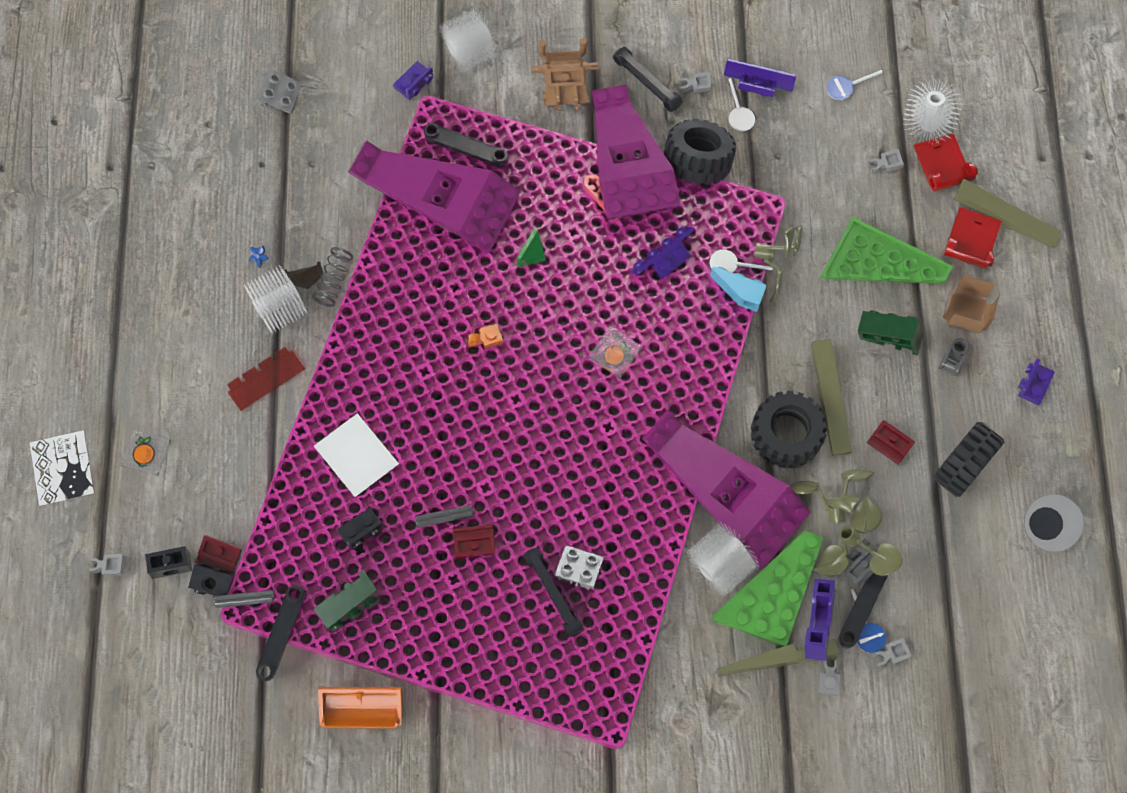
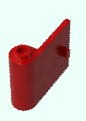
M954 133L947 134L950 138L944 135L936 138V140L934 138V141L931 139L930 143L927 140L913 145L933 192L959 185L963 179L967 181L975 180L976 175H978L976 165H973L971 162L966 163Z
M959 207L943 255L983 269H987L988 266L991 267L995 256H992V249L1002 221Z

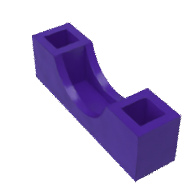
M815 578L811 619L805 639V659L826 661L835 601V580Z

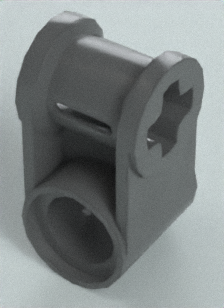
M956 338L948 348L938 368H943L952 372L953 376H956L969 349L967 340ZM954 346L961 347L962 352L957 351Z

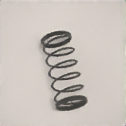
M340 247L331 248L330 253L332 255L327 257L329 264L324 265L326 272L320 275L322 281L317 283L319 290L315 291L312 296L315 302L326 307H334L336 303L332 298H338V296L332 292L321 290L319 284L325 283L339 290L342 288L336 283L324 281L322 275L328 274L341 281L345 279L339 274L327 272L325 267L332 265L340 271H348L342 265L331 263L329 258L334 256L346 263H351V260H353L351 252ZM333 250L344 252L351 258H347L342 255H337L333 252ZM316 296L325 298L333 304L322 302Z

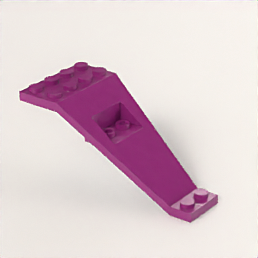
M627 85L592 90L599 183L607 220L680 207L681 203L674 169L630 103ZM639 152L641 156L636 157L634 153ZM621 155L623 159L617 160L616 156Z
M367 140L363 143L348 170V173L360 181L456 233L486 254L490 253L521 190L491 170L383 151Z
M666 411L642 438L723 529H728L731 535L734 534V537L736 535V538L744 546H750L745 547V549L751 554L752 560L759 566V569L763 570L811 513L788 484L682 425L671 411Z

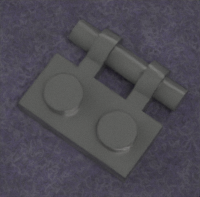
M866 538L862 541L867 546L871 544ZM858 544L846 556L849 559V567L844 573L860 587L874 573L870 568V560L874 555ZM872 544L869 548L877 552V548Z

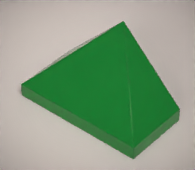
M536 228L532 231L517 257L518 267L546 261L539 231Z

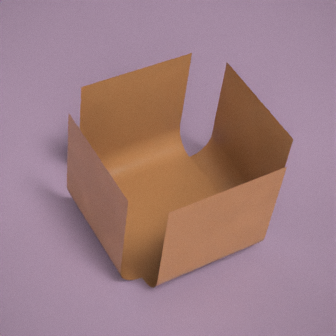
M964 276L955 291V295L953 294L955 282L951 287L943 318L948 321L947 325L979 334L981 330H987L994 320L1000 294L993 304H985L995 284Z

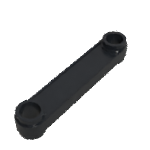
M623 46L614 53L612 57L615 63L619 66H624L663 102L664 107L669 112H673L681 106L683 100L676 92L672 93L632 57V53L627 47Z
M435 123L427 124L424 129L425 139L430 143L486 162L497 168H503L508 163V153L503 148L489 145L438 126Z
M536 547L526 551L523 554V558L528 567H533L564 620L565 623L562 626L569 638L577 636L584 631L583 625L577 616H572L542 563L544 558L540 550Z
M873 573L864 582L838 637V642L843 648H851L856 644L888 575L879 576ZM843 635H849L852 638V643H846Z
M298 585L288 588L258 663L256 676L261 681L267 682L274 678L306 595L304 589ZM300 590V597L293 600L291 597L292 592ZM269 667V676L263 678L261 674L262 669Z

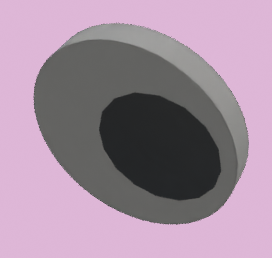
M1050 494L1037 498L1030 504L1024 516V528L1028 538L1033 544L1043 550L1053 552L1066 550L1079 540L1083 532L1084 520L1079 507L1071 499L1062 495Z

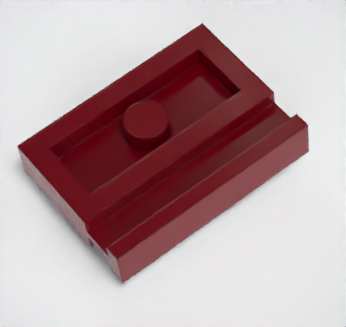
M885 420L880 423L867 441V444L897 465L901 463L915 443L914 440Z
M492 525L452 529L456 559L495 555Z
M204 535L195 563L203 562L234 572L243 548Z

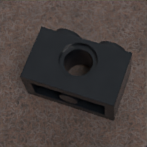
M185 546L145 554L147 573L152 579L193 571L190 552Z
M199 562L193 567L188 588L194 589V592L197 594L205 595L207 593L213 595V598L215 596L228 595L236 572ZM210 578H213L216 581L215 587H213L210 584Z

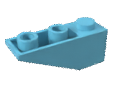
M712 267L711 278L739 306L758 311L767 285L756 279L745 278L740 273L728 272L723 267Z

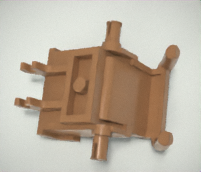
M586 38L580 39L579 51L546 53L545 41H539V56L546 60V62L540 66H531V69H539L531 71L532 74H544V106L556 105L557 111H561L560 105L574 104L575 110H579L578 104L589 103L588 89H586V71L598 70V67H591L597 66L598 62L587 63L585 60H581L587 51Z

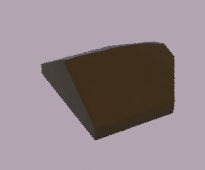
M316 262L317 265L294 271L283 270L294 286L309 289L315 284L323 273L320 262Z

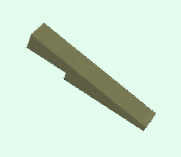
M965 179L962 180L953 199L986 214V216L1001 220L1002 226L1051 248L1055 247L1061 231Z
M832 340L812 341L810 348L818 380L817 388L822 411L826 416L825 423H827V434L832 456L852 453Z
M831 639L828 643L826 659L837 658L840 652L835 639ZM793 643L717 668L716 675L717 677L818 660L805 659V648L796 651Z

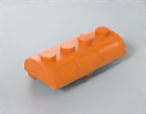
M319 686L318 688L319 724L323 728L397 729V726H402V687Z

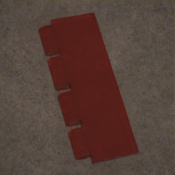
M284 347L274 353L277 359L275 362L270 356L258 364L261 371L258 372L253 367L242 374L244 382L237 377L227 384L230 389L228 394L240 411L305 370L293 351L289 352Z

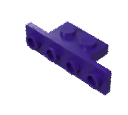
M727 59L724 70L725 76L740 79L738 89L773 97L775 88L792 92L797 77L795 74L732 59Z
M682 226L675 231L676 234L672 238H666L662 241V246L648 252V257L644 260L637 261L630 272L632 274H640L652 265L660 278L667 276L691 256L681 240L693 232L694 228Z

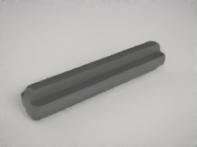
M472 505L416 516L415 523L420 528L472 517L474 515Z
M269 590L215 596L213 603L215 608L268 603L274 601V592Z

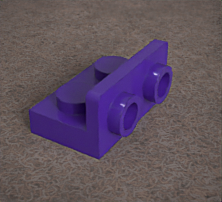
M416 61L393 84V87L410 100L413 96H417L423 86L432 81L433 69L430 66L426 68Z
M1037 358L1034 363L1030 362L1025 372L1028 374L1026 379L1022 378L1018 385L1020 389L1018 396L1039 406L1055 371L1040 365L1041 360Z

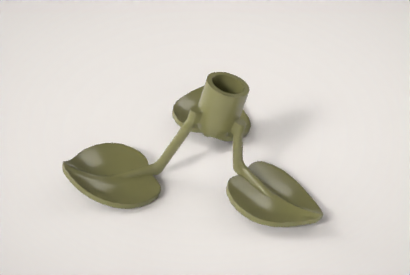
M802 225L796 227L797 237L793 246L795 228H790L784 232L786 246L756 244L754 257L764 259V263L773 266L777 270L776 292L768 302L774 301L782 285L781 267L769 259L774 258L775 250L786 251L785 259L788 258L791 250H794L793 256L797 255L801 245Z
M852 469L841 473V478L846 479L841 497L825 499L821 488H819V483L813 481H799L789 486L796 494L818 492L825 506V511L829 513V522L837 524L845 521L844 510L852 513L855 506L861 501L858 496L846 495L849 482L852 480L862 481L874 475V472Z
M865 497L856 508L851 518V526H844L839 531V537L843 540L841 542L843 548L839 545L828 546L821 553L816 565L813 567L816 572L825 576L842 574L849 566V559L846 557L848 554L847 545L854 547L858 544L874 555L870 560V568L876 575L886 576L899 570L902 565V556L895 546L881 544L877 552H875L860 540L859 533L864 534L866 530H875L882 520L880 509L868 497Z

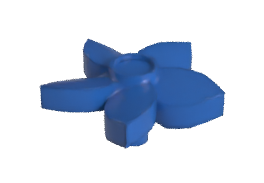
M250 247L252 256L249 258V261H256L257 266L261 268L262 261L269 259L264 254L265 247Z

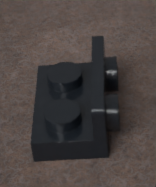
M368 508L338 528L337 531L349 549L352 550L362 547L370 537H377L381 534L384 527L372 509Z

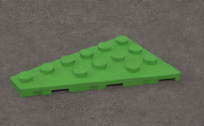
M852 217L820 278L944 284L953 266Z
M804 531L713 615L712 621L780 647L787 646L824 537Z

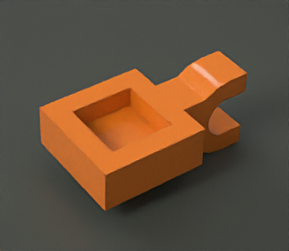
M497 324L479 328V334L468 335L470 348L482 343L484 348L503 343Z

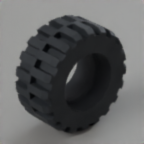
M688 119L684 120L683 123H677L670 129L663 154L674 169V174H676L677 178L684 179L688 183L694 182L697 185L701 183L710 185L712 182L715 184L723 180L730 173L736 153V143L730 132L727 133L724 127H719L718 124L710 123L708 120L700 121L699 119H693L690 121Z
M780 391L774 397L770 395L766 398L765 402L759 405L751 424V440L755 441L753 446L756 450L761 451L760 456L763 459L765 457L769 458L768 463L772 465L776 462L782 468H785L786 465H789L790 468H796L798 464L803 466L807 464L808 460L815 458L826 439L828 428L827 423H825V413H820L822 408L819 404H813V398L810 396L808 399L803 397L804 393L798 392L796 395L793 394V391H787L786 394H783ZM784 415L797 418L806 429L805 439L795 444L779 440L771 429L773 419Z
M977 422L934 474V480L955 497H961L1005 443L1004 439L983 422Z

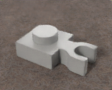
M710 72L692 74L693 79H680L681 85L687 84L686 86H681L682 92H688L691 89H694V93L712 91Z
M899 149L882 153L881 159L869 160L870 166L878 165L872 168L873 174L885 168L886 173L904 168Z
M123 554L104 555L102 561L97 558H91L90 562L97 563V566L89 568V572L99 573L102 571L101 574L104 576L124 575L126 556Z
M904 638L885 645L886 652L879 651L873 654V657L880 655L883 658V661L877 664L878 667L884 665L889 659L893 665L912 656Z
M827 659L823 661L825 673H819L818 694L839 696L840 675L834 674L838 660L833 661V667L827 666Z

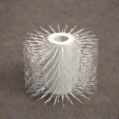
M474 13L472 17L471 15L465 17L467 20L462 26L460 24L459 27L458 25L455 27L456 24H454L450 31L446 29L443 32L446 34L444 37L447 40L449 53H451L453 58L455 57V61H458L457 63L462 65L467 60V66L469 63L480 64L478 63L479 61L473 63V58L476 60L479 54L481 56L482 53L485 54L489 49L493 48L489 47L493 45V42L491 41L490 31L487 25H485V18L483 23V18L479 20L481 17L479 15L476 17Z
M936 85L934 91L933 87L931 89V86H929L931 92H924V94L917 92L922 96L921 99L920 96L911 95L919 99L921 103L918 100L907 99L917 104H906L916 109H905L915 114L905 113L904 115H910L914 118L904 120H917L919 125L913 127V129L919 127L918 130H925L923 131V137H925V132L934 133V136L938 134L941 137L939 134L941 129L948 131L944 127L957 129L947 125L948 123L958 124L948 120H959L956 117L950 116L951 114L961 115L951 110L962 109L951 106L959 104L950 102L958 100V98L950 99L951 95L947 96L949 93L943 95L941 90L938 92L937 89L936 91Z
M281 266L279 267L282 274L277 267V273L274 270L272 271L274 273V276L271 273L272 281L267 274V280L262 275L266 286L258 276L264 291L256 279L258 288H256L251 280L256 293L251 285H249L251 292H249L244 284L253 306L271 333L272 330L264 318L265 316L275 330L272 321H274L278 329L279 326L274 316L280 326H282L279 317L285 325L286 322L281 313H283L288 323L289 319L286 313L292 321L291 314L297 320L293 310H295L298 317L300 316L298 310L303 316V311L306 313L304 303L301 302L298 291Z
M725 532L721 535L719 533L717 535L708 533L713 538L715 536L717 538L714 540L715 543H712L708 549L706 548L708 544L703 541L705 544L700 542L701 549L699 548L697 551H702V556L695 555L699 565L698 569H700L697 572H702L703 576L706 577V582L708 579L712 584H716V588L719 585L723 588L725 585L724 588L728 590L726 585H731L728 582L736 576L734 572L737 569L739 570L737 574L742 577L741 575L745 576L744 571L746 569L749 572L751 568L755 570L752 566L749 568L746 564H749L750 561L744 559L745 557L748 558L747 556L749 555L746 553L747 549L745 547L750 546H744L736 538V535L734 537V534L731 537Z

